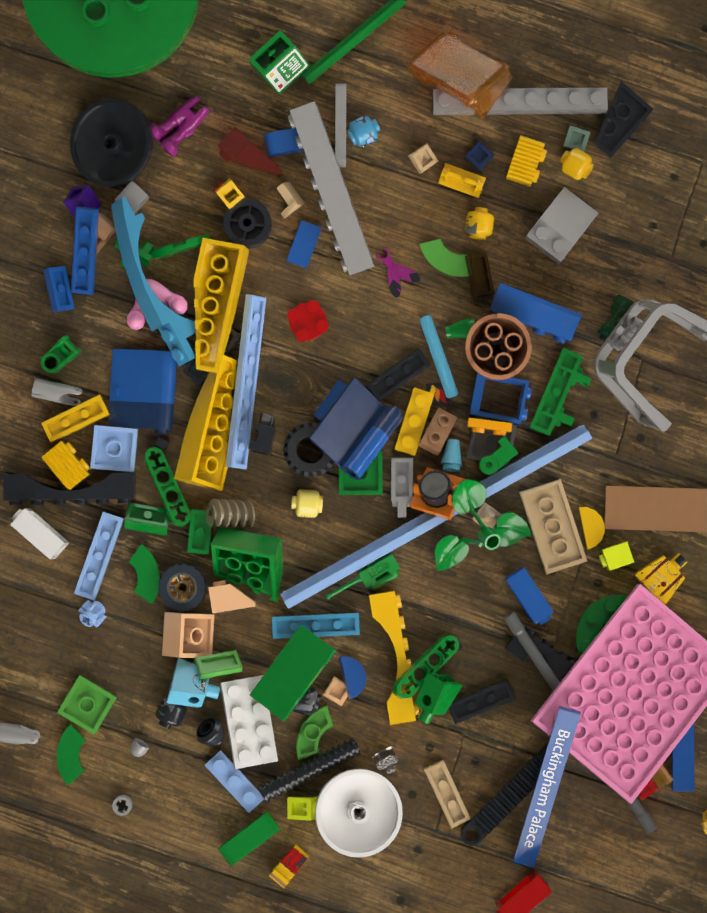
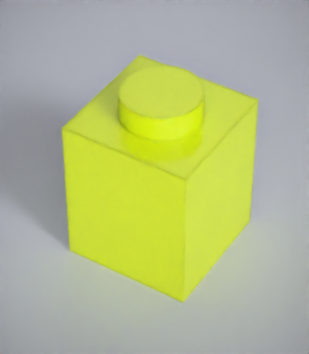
M622 542L602 549V555H599L602 567H607L608 571L634 563L628 542Z

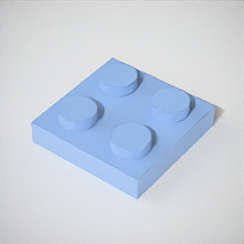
M94 425L90 468L134 472L138 429Z

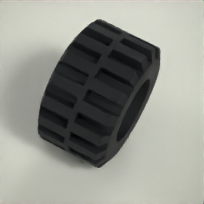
M307 422L296 426L288 433L283 447L284 458L288 466L297 474L305 477L320 476L328 472L334 465V462L324 452L322 457L314 463L305 462L298 455L299 443L303 439L310 437L318 426L314 422Z

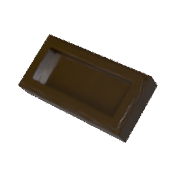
M487 252L466 255L465 260L473 298L495 295Z

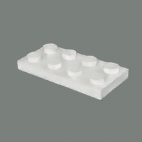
M263 675L220 683L234 769L278 761L270 711L249 695Z

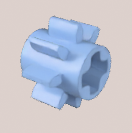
M87 600L78 610L81 613L79 615L80 621L87 627L94 625L97 628L106 618L104 615L105 607L98 601L91 603Z

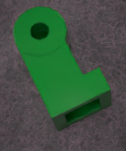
M505 436L498 441L501 446L498 450L480 460L479 468L484 474L495 473L518 454V451Z

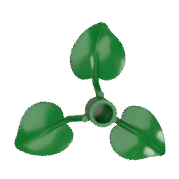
M465 479L454 489L452 505L459 514L471 511L481 526L478 531L479 540L465 537L459 540L456 535H447L440 539L434 551L436 569L443 571L461 562L469 551V546L465 542L477 544L479 547L484 545L487 549L494 550L498 546L506 547L515 544L519 540L530 536L531 531L527 523L519 515L512 512L500 515L496 520V527H487L474 509L480 507L485 502L487 497L486 489L478 481Z

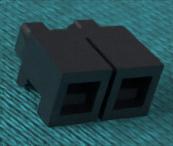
M261 413L259 424L254 423L258 437L257 441L250 440L248 447L250 452L271 456L276 435V428L273 427L274 415Z

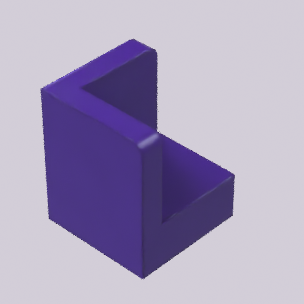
M89 185L73 187L63 201L74 218L77 206L97 209L101 206V202Z

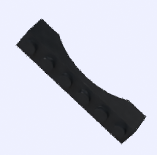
M111 473L103 481L91 487L73 491L49 488L35 481L27 474H3V501H9V505H22V501H31V505H44V500H53V504H66V500H74V504H88V500H96V504H109V499H118L120 504L131 503V499H136V473Z

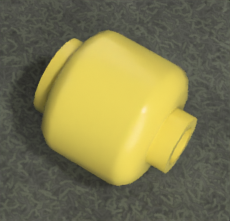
M299 489L296 496H292L291 509H295L298 517L315 518L318 513H322L323 496H320L317 490Z

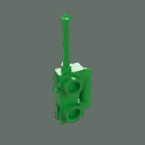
M390 552L373 563H369L364 568H360L357 571L359 575L354 580L326 594L325 597L330 599L363 581L366 588L370 587L372 590H376L399 576L398 570L400 567ZM387 571L389 572V573H387V574L383 575L382 577H380V578H378V579L375 580V578H377L378 576L384 574V573L387 572Z

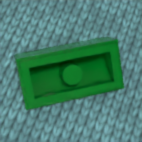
M129 503L124 520V528L166 536L170 518L164 508Z

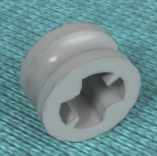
M127 795L117 796L112 804L113 811L120 816L127 815L132 809V800ZM122 800H125L128 809L119 810L117 801L121 803Z

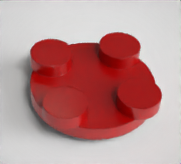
M316 300L301 303L287 313L290 329L300 342L314 340L329 328L326 314Z

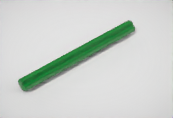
M390 0L307 69L302 74L303 79L308 84L315 81L406 4V1Z

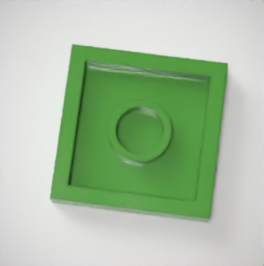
M79 675L57 713L95 735L117 696Z

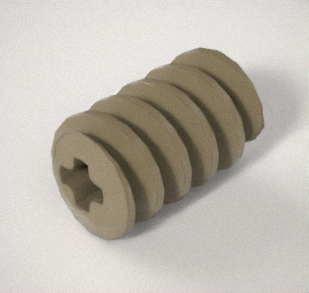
M213 498L207 507L206 523L209 526H212L213 522L216 526H220L223 523L226 527L230 523L232 527H236L239 523L240 527H244L247 524L251 528L255 522L254 506L249 500L235 501L229 499L227 501L226 499L218 500Z

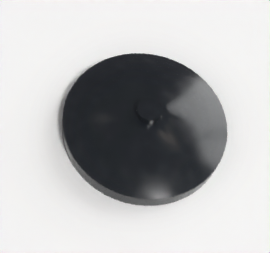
M118 99L98 101L86 108L73 126L70 137L71 156L78 171L89 181L108 187L125 185L137 178L149 163L153 151V133L150 123L141 110L128 102Z

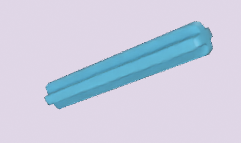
M431 315L424 316L419 321L447 398L455 397L458 395V391Z

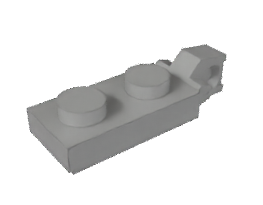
M391 458L392 507H398V518H406V507H411L410 503L413 499V458Z

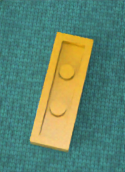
M418 388L413 389L394 450L413 456L416 455L433 401V393Z
M98 395L41 424L49 441L53 443L109 416L110 413L101 395Z

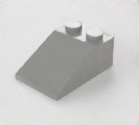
M564 187L526 235L525 239L557 264H560L598 215V212Z

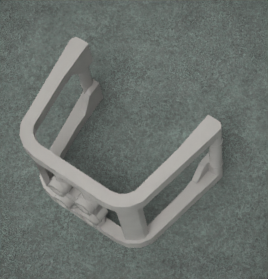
M643 299L635 302L628 309L610 336L600 347L594 358L593 368L598 379L638 423L656 430L667 431L672 423L655 409L626 379L624 367L662 315L706 342L707 320L677 304H661L655 300ZM642 310H651L644 321L637 318V315ZM613 348L616 351L621 350L614 363L605 361Z

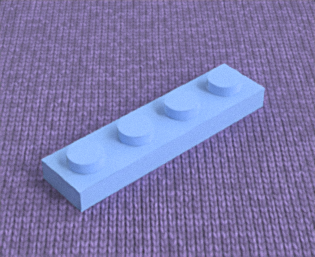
M107 512L102 513L74 594L96 600L124 518Z

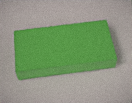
M237 650L195 657L194 660L200 679L242 672L243 668Z

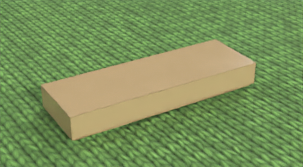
M444 760L424 768L451 829L471 820Z

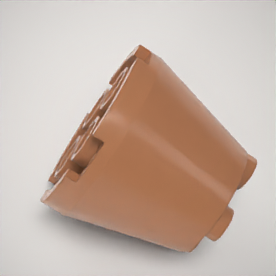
M501 313L479 319L471 327L465 343L466 356L472 368L483 377L492 380H504L517 375L528 363L532 350L531 339L526 327L515 317ZM496 344H499V349L502 353H497L496 356H493L491 346L495 347Z

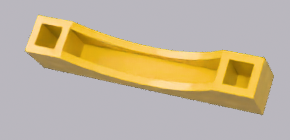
M395 591L371 594L369 598L372 616L388 633L395 648L397 680L411 667V660H406L405 651L409 650L407 638H402L401 629H405L404 617H399L398 608L402 607L400 595H395ZM409 682L407 685H401L402 690L400 692L406 693L405 688L413 683ZM392 690L387 700L390 725L416 721L415 716L419 715V708L415 702L413 703L412 696L407 699H400L394 695Z

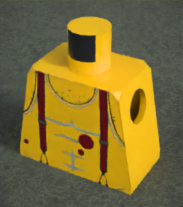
M680 553L670 561L662 555L637 571L633 576L665 605L684 581L685 577L679 570L687 561Z

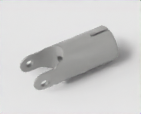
M35 378L31 396L77 406L81 404V401L69 397L67 394L80 395L82 394V389Z
M0 722V742L18 745L25 743L35 744L40 738L38 730L29 729L22 725Z

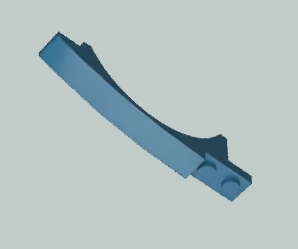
M123 197L113 203L111 207L124 267L135 298L151 331L159 329L162 339L166 342L172 353L173 359L177 362L178 366H181L196 358L186 339L196 333L195 321L184 318L170 310L158 299L147 283L141 268L138 252L139 234L145 217L142 213L135 216L126 197Z

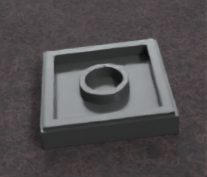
M475 416V419H483V420L497 421V420H492V419H487V418ZM512 424L511 432H506L505 436L512 445L514 444L517 430L516 424ZM484 430V433L471 432L466 459L480 461L483 457L492 455L501 447L498 441L504 436L493 435L492 430ZM510 460L503 467L509 466Z

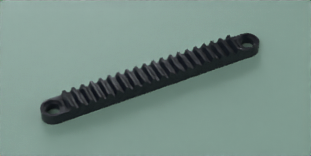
M548 742L463 826L461 838L465 844L469 846L479 844L534 790ZM473 828L477 830L478 836L475 840H468L465 834L468 829Z

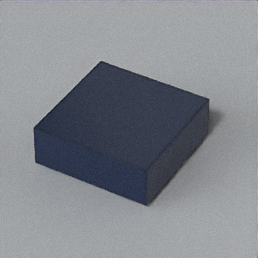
M478 141L464 155V158L480 172L495 155Z

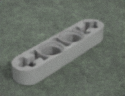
M336 84L335 157L339 167L346 168V84Z

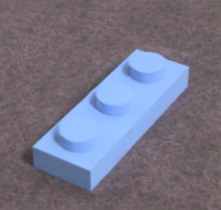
M222 750L205 764L208 770L248 813L264 800L260 791L239 769H234L233 762Z

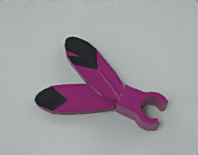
M384 248L383 251L387 253V257L382 259L378 253L376 257L388 267L389 289L392 295L397 298L401 292L399 277L409 282H419L420 277L415 271L394 263L389 251Z

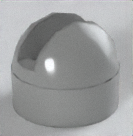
M138 738L133 740L130 747L131 753L136 757L145 755L149 749V745Z

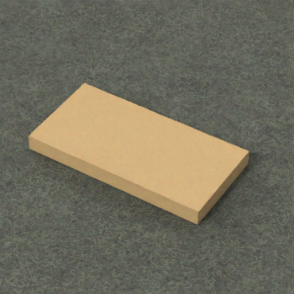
M561 479L519 492L545 574L547 575L587 562Z

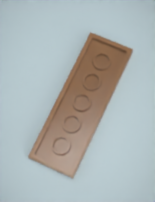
M605 486V529L707 532V489Z

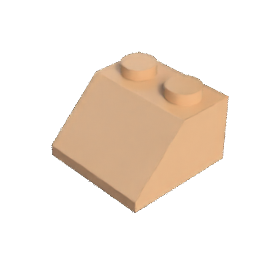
M165 612L162 656L195 658L211 655L215 614Z

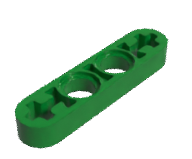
M157 447L149 448L144 454V463L172 524L177 527H183L191 518L188 506L162 450ZM152 452L154 455H159L157 459L158 465H164V467H159L155 471L152 469L156 467L154 460L150 461L148 459ZM163 471L168 474L169 479L166 483H161L157 480L159 472ZM169 491L175 492L178 497L177 501L174 503L168 502L166 493ZM181 503L182 506H179L178 510L181 514L185 513L184 522H181L180 519H175L178 514L176 508L171 511L170 507H175Z
M451 635L439 638L395 681L392 688L394 695L400 699H407L413 696L422 687L427 674L436 673L458 651L459 642L457 638ZM450 641L451 644L449 646L451 649L443 650L447 645L446 642ZM431 654H435L438 658L435 666L429 663V656ZM417 668H420L423 672L421 680H416L414 677V671ZM409 682L413 683L405 688L406 693L400 692L402 690L401 685H407Z

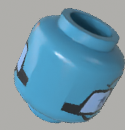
M366 115L351 121L349 129H347L353 145L357 144L359 147L375 142L378 139L377 132L380 131L376 119L371 120Z

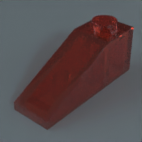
M236 127L217 145L219 150H221L218 154L227 162L231 160L234 164L277 177L283 175V171Z

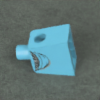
M178 658L171 680L167 703L201 707L205 696L217 699L220 686L209 684V678L200 679L195 664Z

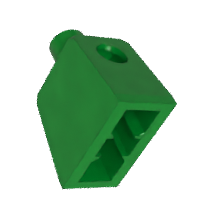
M428 673L415 701V704L422 708L418 719L426 724H430L434 715H444L460 691L462 684L447 674Z

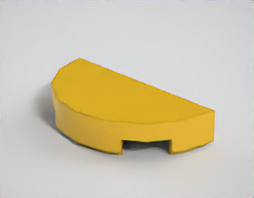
M578 507L588 550L595 547L602 540L605 533V524L602 517L595 510L588 507Z

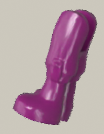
M198 96L190 98L176 110L171 111L167 120L162 124L150 123L153 138L158 143L161 142V147L172 158L178 153L179 143L184 138L192 135L194 130L210 112V109L205 106L195 115L191 110L201 100ZM178 126V129H177V131H176L174 134H172L170 137L164 139L165 136H166L174 127Z

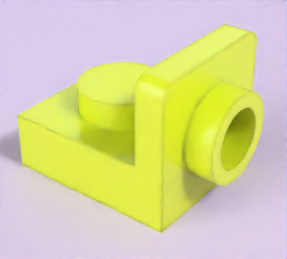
M318 796L287 797V819L315 820V806Z

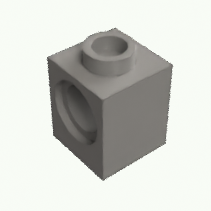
M131 181L115 198V201L126 197L134 214H136L150 197Z

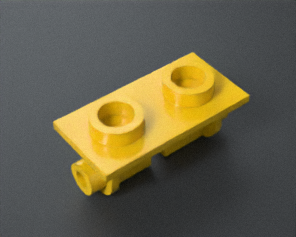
M445 163L438 184L479 198L486 178Z

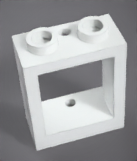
M31 508L19 509L11 518L14 520L11 526L49 559H56L70 543Z

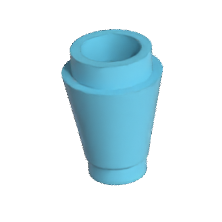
M447 440L441 461L443 471H460L462 460L459 440Z

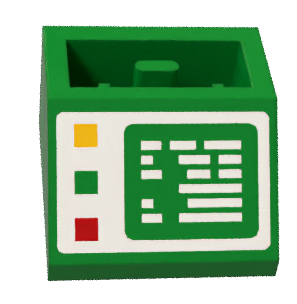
M281 30L248 59L249 64L278 95L310 68L309 63Z

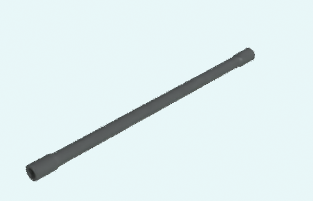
M510 612L503 618L518 638L552 691H554L560 683L525 631V627L515 612ZM637 797L632 804L628 803L646 834L657 829V825L643 808Z

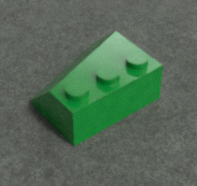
M219 527L211 543L214 576L237 586L241 584L252 588L251 592L258 595L260 592L271 596L270 600L277 603L284 571L282 538Z

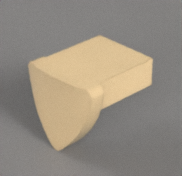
M290 181L282 183L277 187V190L289 205L281 213L285 219L305 204V202Z

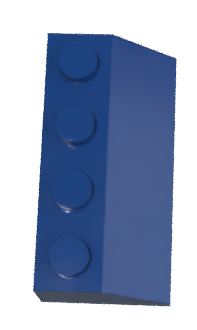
M502 283L499 284L489 312H492V314L501 313L513 316L524 326L533 328V333L544 336L545 333L553 336L552 340L561 344H565V341H571L582 317V314Z

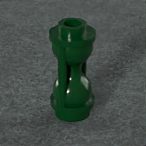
M619 294L616 299L613 298V304L611 305L612 317L609 321L602 324L600 330L598 329L599 339L606 341L632 306V300Z

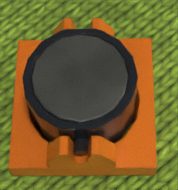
M426 467L423 476H417L418 483L413 485L414 496L410 503L411 508L451 520L455 511L452 505L453 491L465 479Z

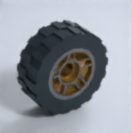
M177 564L168 568L162 574L159 580L158 592L160 593L161 600L170 609L178 612L190 611L199 606L204 600L207 592V582L203 573L198 568L190 564ZM181 583H184L187 586V589L184 592L179 591V586Z

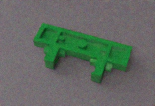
M565 348L562 349L530 425L531 429L550 436L553 427H560L561 423L572 427L575 418L563 413L565 409L562 407L571 386L574 387L577 382L589 387L592 379L583 375L584 369L579 368L583 358L582 355Z

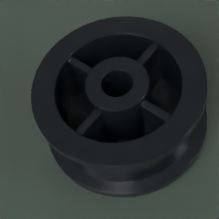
M241 199L232 208L226 210L223 226L227 237L232 243L245 245L248 249L262 245L268 239L272 229V221L268 210L263 204L253 199ZM251 221V225L246 227L244 222Z

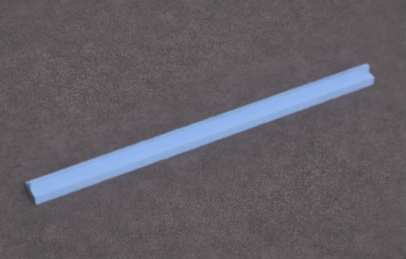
M584 425L578 426V428L571 430V432L564 434V436L557 438L535 452L533 451V453L528 454V456L526 455V457L521 458V460L519 459V461L514 462V464L512 463V465L507 466V468L505 467L500 472L498 471L480 483L485 487L487 497L593 438ZM455 510L453 516L459 513ZM424 512L419 517L417 516V518L412 519V521L410 520L405 525L403 524L398 529L396 528L391 533L389 532L384 537L382 536L377 541L375 540L367 546L360 548V550L353 552V554L346 556V558L339 560V562L332 564V566L325 568L310 578L308 577V579L303 582L301 581V583L296 584V586L294 585V587L289 588V590L287 589V591L280 595L289 609L448 519Z

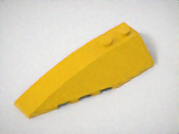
M202 238L193 280L195 288V350L197 370L217 374L219 372L236 313L249 249L245 245Z
M224 355L218 374L208 373L188 422L174 479L218 491L223 490L228 469L226 467L231 426V409H233L232 390L235 389L237 360Z

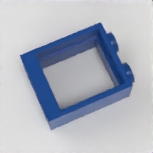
M477 373L469 415L520 425L522 420L526 421L528 408L524 406L526 399H530L532 387L528 386L529 381L516 378L492 380ZM485 380L521 386L516 418L479 411Z
M524 567L519 568L504 578L534 624L539 623L542 625L552 618L550 614L554 611Z

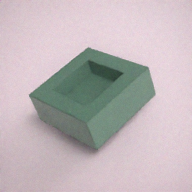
M570 125L563 147L570 150L579 148L585 151L591 132Z

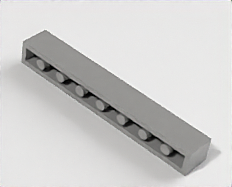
M607 88L433 89V115L605 114L608 109Z
M316 101L290 110L291 115L288 116L291 127H296L298 136L295 138L299 149L303 148L306 156L303 157L307 170L311 169L314 176L310 179L314 190H319L321 197L318 198L321 210H326L328 218L325 219L329 231H334L336 237L333 239L337 252L341 251L343 259L340 262L343 271H348L349 275L374 267L375 264Z

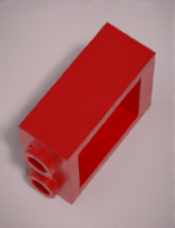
M534 869L496 903L498 909L496 913H529L550 895L552 890Z

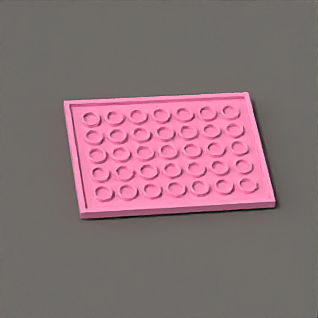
M637 584L534 715L531 722L550 737L559 706L581 711L569 753L628 803L632 804L707 706V640L641 584Z

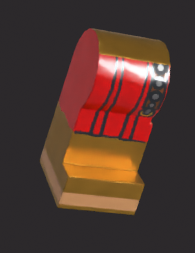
M663 764L637 796L639 801L647 798L653 792L674 780Z

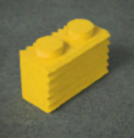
M520 135L506 179L528 187L531 186L532 182L536 183L540 174V170H537L539 161L544 162L547 150L543 149L545 143Z
M60 441L41 458L68 491H72L91 475L88 472L90 467L83 458L79 461L74 455L77 451L70 442L65 444L64 441Z

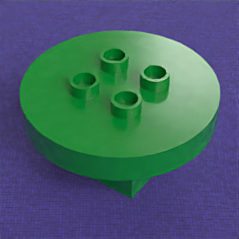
M23 0V5L33 30L44 46L56 58L80 72L111 78L142 73L155 67L172 55L185 40L193 26L199 7V0Z

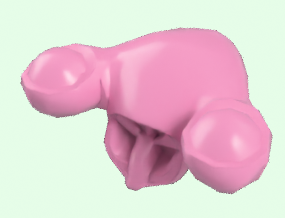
M146 279L152 291L165 306L178 315L186 312L187 301L184 297L172 293L153 279ZM135 299L134 306L127 316V324L131 329L139 330L144 326L145 316Z

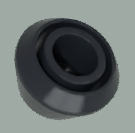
M217 718L206 719L199 725L196 731L197 741L211 747L221 744L225 735L221 721Z

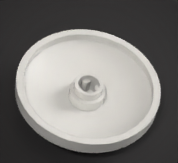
M351 769L337 774L324 785L316 801L315 820L320 835L335 851L350 857H367L385 849L396 837L402 822V803L395 787L382 775L367 769ZM355 808H360L361 811L359 815H355Z

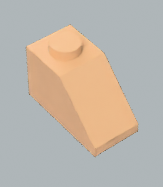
M226 580L213 582V587H208L212 613L256 606L255 600L234 585L226 584Z

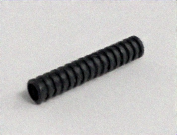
M351 737L349 738L350 741L347 742L345 740L344 744H338L337 748L332 747L331 751L326 750L325 754L320 753L319 757L314 756L313 760H307L306 764L303 762L300 767L297 765L294 770L289 769L288 773L283 772V775H278L277 779L272 778L271 782L266 781L265 785L260 784L259 791L264 801L268 803L271 798L274 800L277 795L282 796L283 792L287 793L288 789L293 790L294 786L299 787L300 783L305 784L306 780L309 779L311 781L312 777H318L319 773L324 774L325 770L330 771L331 767L336 768L337 764L342 765V762H347L348 758L351 757L353 759L355 758L354 755H361L355 739Z

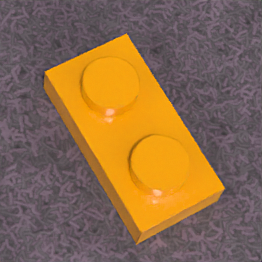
M468 418L467 427L472 428L471 432L484 433V430H492L493 435L506 436V432L510 433L512 430V423Z

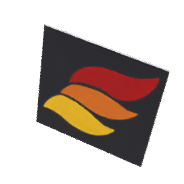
M441 383L427 384V392L434 394L431 405L449 404V398L446 397Z

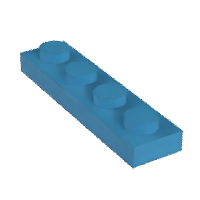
M359 613L272 617L273 639L291 638L300 625H303L317 637L360 635Z

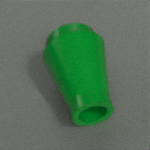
M467 317L454 324L445 326L447 338H467L471 327L476 323L475 318L470 319Z

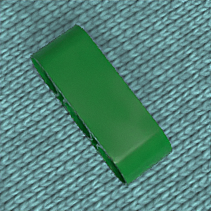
M267 811L218 848V851L231 867L272 837L281 828Z

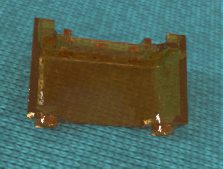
M450 31L447 33L442 32L416 54L406 67L417 81L424 85L435 86L460 101L466 108L474 109V114L484 119L513 78L508 71L509 66L500 60L495 62L459 41V38Z

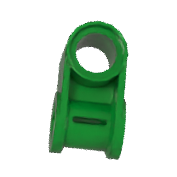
M67 334L41 358V366L47 373L56 374L74 360L82 350L69 340ZM50 358L57 360V365L53 369L46 367V361Z

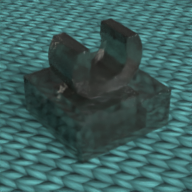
M392 746L372 755L379 771L386 769L388 775L396 772L393 764L399 761Z

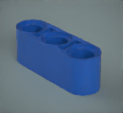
M296 128L263 135L267 157L304 151L303 148L299 149L295 138L298 136Z

